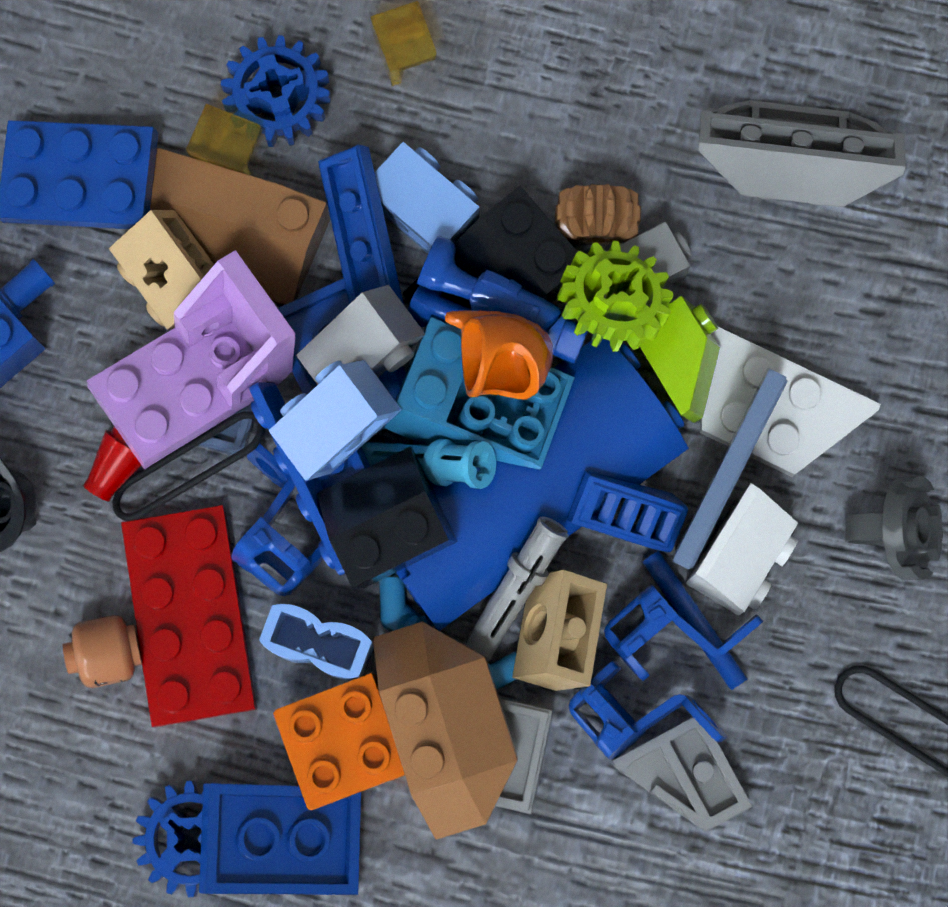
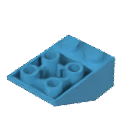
M431 317L424 330L426 335L418 342L414 352L415 355L412 357L395 400L402 410L384 428L426 446H429L438 439H449L456 445H469L474 441L488 442L493 447L496 461L540 470L545 461L575 377L551 368L545 383L538 393L527 400L491 394L469 397L466 393L463 379L461 329Z

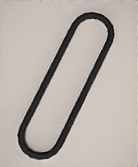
M243 411L233 415L148 468L131 476L114 494L112 501L114 513L124 521H134L147 515L250 454L262 441L265 428L259 424L252 411ZM252 419L257 424V432L254 439L243 449L133 513H125L121 510L120 501L122 495L134 483L238 421Z
M852 666L845 669L838 676L834 686L835 698L839 706L847 714L948 777L947 767L852 708L845 702L842 695V687L844 681L849 676L855 673H864L948 725L947 715L867 666Z

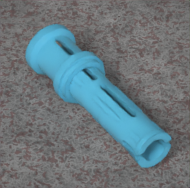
M438 439L429 446L366 442L361 446L370 466L411 446L427 479L438 486H448L453 482H465L471 488L483 489L492 482L496 471L495 452L493 447L484 441H474L469 445H456L452 440Z

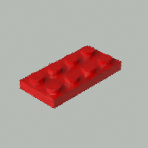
M220 505L121 522L151 726L157 728L257 710L234 561L231 559L232 547L225 507Z

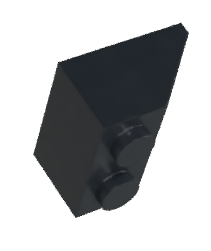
M411 446L317 493L329 541L352 588H366L458 542Z

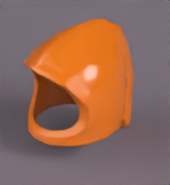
M462 310L446 313L445 321L461 329L463 379L466 393L469 397L491 394L527 400L538 393L545 383L552 366L553 345L547 332L537 323L519 315L498 311Z

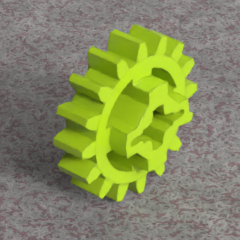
M613 240L608 251H604L602 246L595 242L592 244L588 254L578 251L571 265H567L560 282L563 284L557 295L559 301L567 303L562 317L563 319L576 318L578 324L573 333L578 336L589 331L593 334L591 345L597 347L602 339L610 340L612 351L618 352L623 341L626 340L629 346L636 350L640 347L644 337L650 341L655 339L661 326H664L671 313L668 305L674 296L673 291L663 289L669 278L667 272L654 273L652 268L657 259L652 256L642 261L638 258L639 247L636 245L628 253L621 252V246L618 241Z

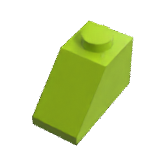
M680 296L668 305L671 313L664 326H661L655 339L650 341L644 337L640 348L680 415L695 423L703 418L720 347L712 335L718 327L702 303L695 307L684 297Z

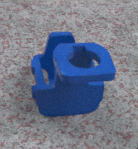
M259 444L256 449L247 455V459L282 490L263 518L260 517L236 544L231 559L241 568L253 574L274 593L280 596H287L303 583L323 561L319 547L306 558L295 546L290 544L271 527L291 498L295 484L291 476L286 475L280 469L274 455ZM268 564L287 582L282 586L259 565Z
M650 584L609 621L604 633L606 639L620 658L644 681L650 674L633 653L671 621L709 655L721 657L758 627L763 620L756 614L716 648L682 619L657 589ZM640 604L645 615L644 621L620 640L611 628Z
M611 661L591 679V685L582 687L569 703V711L573 718L610 760L622 755L646 733L647 729L682 705L716 742H723L728 737L694 699L682 694L671 697L636 722L618 700L604 687L621 670V667L615 661ZM586 702L603 720L604 726L601 733L578 710Z

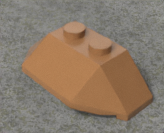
M424 621L373 637L379 694L411 796L433 836L437 840L487 824L518 761V756L486 656Z

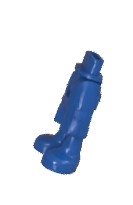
M442 236L436 238L417 281L419 287L415 291L408 308L409 313L420 327L427 326L431 317L447 323L445 315L450 311H498L515 314L537 323L547 332L552 341L553 356L573 364L576 363L588 333L586 331L578 336L573 333L578 322L563 319L561 315L562 310L559 307L523 289L522 285L513 279L509 280L503 275L489 270L483 272L479 278L466 273L455 263L456 248L452 240ZM442 292L468 299L471 306L466 307L450 301L442 295Z

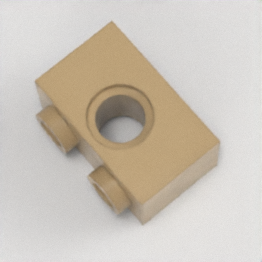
M567 570L548 573L544 584L535 586L525 602L512 678L554 691L590 686L607 584Z

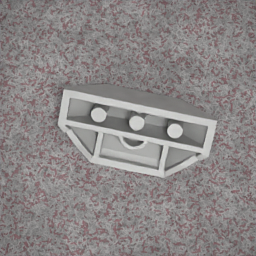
M754 100L728 104L717 110L713 108L701 110L698 151L743 196L767 200L776 199L802 202L811 205L844 207L904 175L905 172L904 133L894 129L887 131L878 123L851 112Z

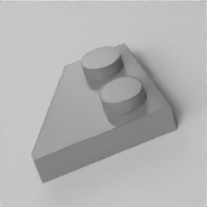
M693 717L612 760L617 770L705 832L753 807L718 742Z

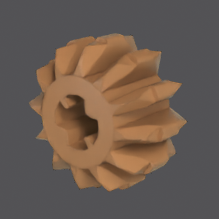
M590 184L587 186L575 185L573 188H566L559 192L558 205H556L555 224L557 229L572 244H586L590 246L598 242L601 246L612 244L613 240L622 244L637 237L638 227L641 222V206H639L638 193L632 189H627L624 186H610L609 184Z

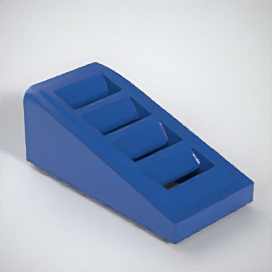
M585 472L567 520L573 524L638 545L671 552L687 516L688 506L671 492ZM601 491H605L607 495L599 515H595L593 511ZM623 497L625 498V500L618 515L617 520L613 519L618 508V505L620 503V500ZM641 504H645L638 524H634Z

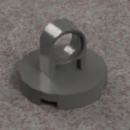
M924 476L895 478L888 488L883 513L850 514L846 516L845 542L860 545H884L887 560L894 574L901 580H924L930 578L933 572L927 568L929 561H939L943 538L940 505H930L926 492L934 490L932 483Z

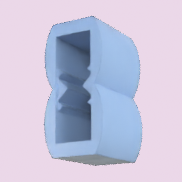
M290 604L272 605L259 639L265 648L285 660L295 663L312 662L326 674L346 681H352L364 676L374 649L373 642L359 629L339 622L322 623L309 611Z

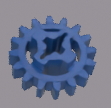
M279 35L275 46L268 47L265 39L260 37L257 43L259 50L252 53L250 49L242 46L239 49L243 61L241 63L228 61L226 64L229 73L234 78L221 80L223 92L230 95L224 98L222 103L226 112H235L231 117V121L236 130L248 125L246 134L250 141L254 142L262 133L265 134L268 147H274L277 136H284L289 146L294 145V132L300 130L309 137L313 134L309 121L314 119L323 122L326 118L324 110L318 104L331 103L330 91L322 88L330 83L327 70H317L321 65L320 57L317 53H313L306 58L304 57L306 51L304 42L299 40L292 49H289L286 46L284 36ZM277 62L290 64L296 68L290 70ZM259 68L253 80L247 82L250 75ZM280 85L282 96L273 98L270 87ZM306 100L304 106L296 114L292 115L298 103ZM264 113L274 118L275 121L262 119L255 114Z
M186 781L184 794H180L174 785H168L165 787L167 798L165 802L155 797L148 799L147 802L154 813L152 816H137L136 822L145 827L146 832L145 835L132 838V843L145 846L146 853L139 857L136 862L138 866L150 863L155 869L148 879L151 883H155L165 877L168 879L166 893L171 895L175 894L180 885L183 884L186 887V893L189 898L196 897L198 894L200 874L189 875L176 870L185 861H197L200 863L201 851L196 847L187 850L183 849L181 845L186 838L179 826H183L188 830L199 827L202 831V811L197 817H186L175 807L188 802L203 804V792L202 794L198 793L195 781ZM160 826L167 832V849L162 854H160L157 840ZM200 834L199 837H198V841H199L200 844H201V834Z

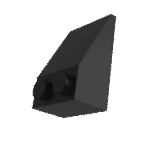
M521 185L482 215L454 242L456 248L455 263L466 273L479 278L486 270L493 271L509 280H515L522 285L523 289L549 302H553L557 298L563 284L560 282L567 265H571L577 253L575 248ZM418 278L403 292L404 297L409 302H411L415 291L419 287L417 284ZM442 292V295L450 301L466 307L471 306L468 299Z

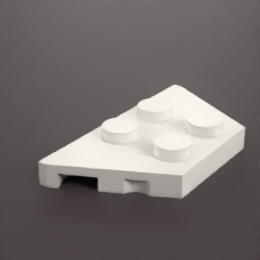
M718 327L712 333L720 350L704 415L700 419V433L728 446L767 368H770L786 376L788 382L750 457L790 477L795 476L821 454L842 440L864 421L872 417L880 408V403Z

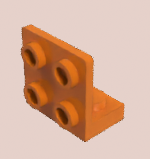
M373 673L276 709L273 713L306 807L309 810H315L405 776L379 694L377 676Z

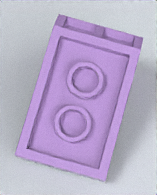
M236 250L218 260L174 311L175 328L87 380L88 389L144 469L250 405L254 401L249 390L250 386L257 382H272L278 386L292 372L295 332Z

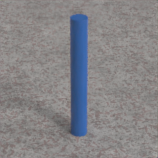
M660 551L655 552L642 561L677 614L716 648L723 642ZM703 650L730 690H733L748 679L729 651L721 657H713Z

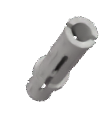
M539 517L537 525L521 551L513 553L507 562L508 572L492 598L488 601L471 632L463 640L462 643L486 656L488 662L493 658L494 652L512 623L516 620L535 586L543 585L547 579V567L562 543L569 536L567 534L568 531L561 524L548 517Z

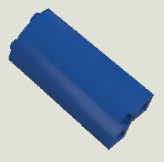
M602 339L597 347L591 345V340L581 348L575 364L563 360L554 367V369L575 378L540 470L496 461L494 478L488 487L483 489L471 488L465 482H453L448 486H438L429 481L458 542L396 572V574L437 630H442L498 588L509 570L507 566L509 558L513 553L521 551L537 525L539 517L543 516L555 520L568 531L567 534L569 536L582 527L567 520L585 472L640 485L689 449L679 432V429L685 426L680 414L668 401L661 404L637 372L641 368L640 363L624 343H622L618 352H613L610 340ZM601 491L593 514L599 515L607 492Z

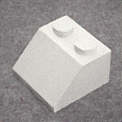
M750 483L735 501L686 584L738 616L744 613L748 606L756 611L772 586L771 583L764 579L774 562L783 566L798 543V540L791 536L798 522L760 488Z

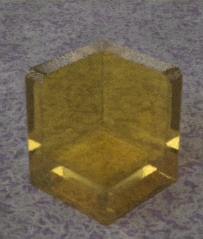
M418 1L370 16L372 33L391 86L401 83L400 71L436 59V49Z
M206 104L186 150L191 158L251 176L248 162L261 135V127L257 123Z

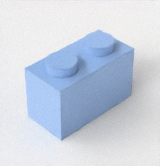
M402 142L375 171L383 213L390 222L426 253H429L438 236L448 238L454 243L479 219V206L476 204L479 199L462 181L456 179L451 183L439 173L440 164L426 150L418 147L414 151L406 143Z
M339 360L324 368L315 378L318 385L309 394L302 393L286 403L280 410L283 418L269 430L305 481L331 474L402 410L365 360L346 364Z

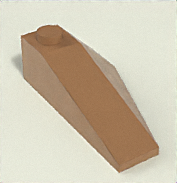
M157 147L150 210H175L213 263L236 250L273 302L284 306L297 300L330 222L327 203L274 182Z

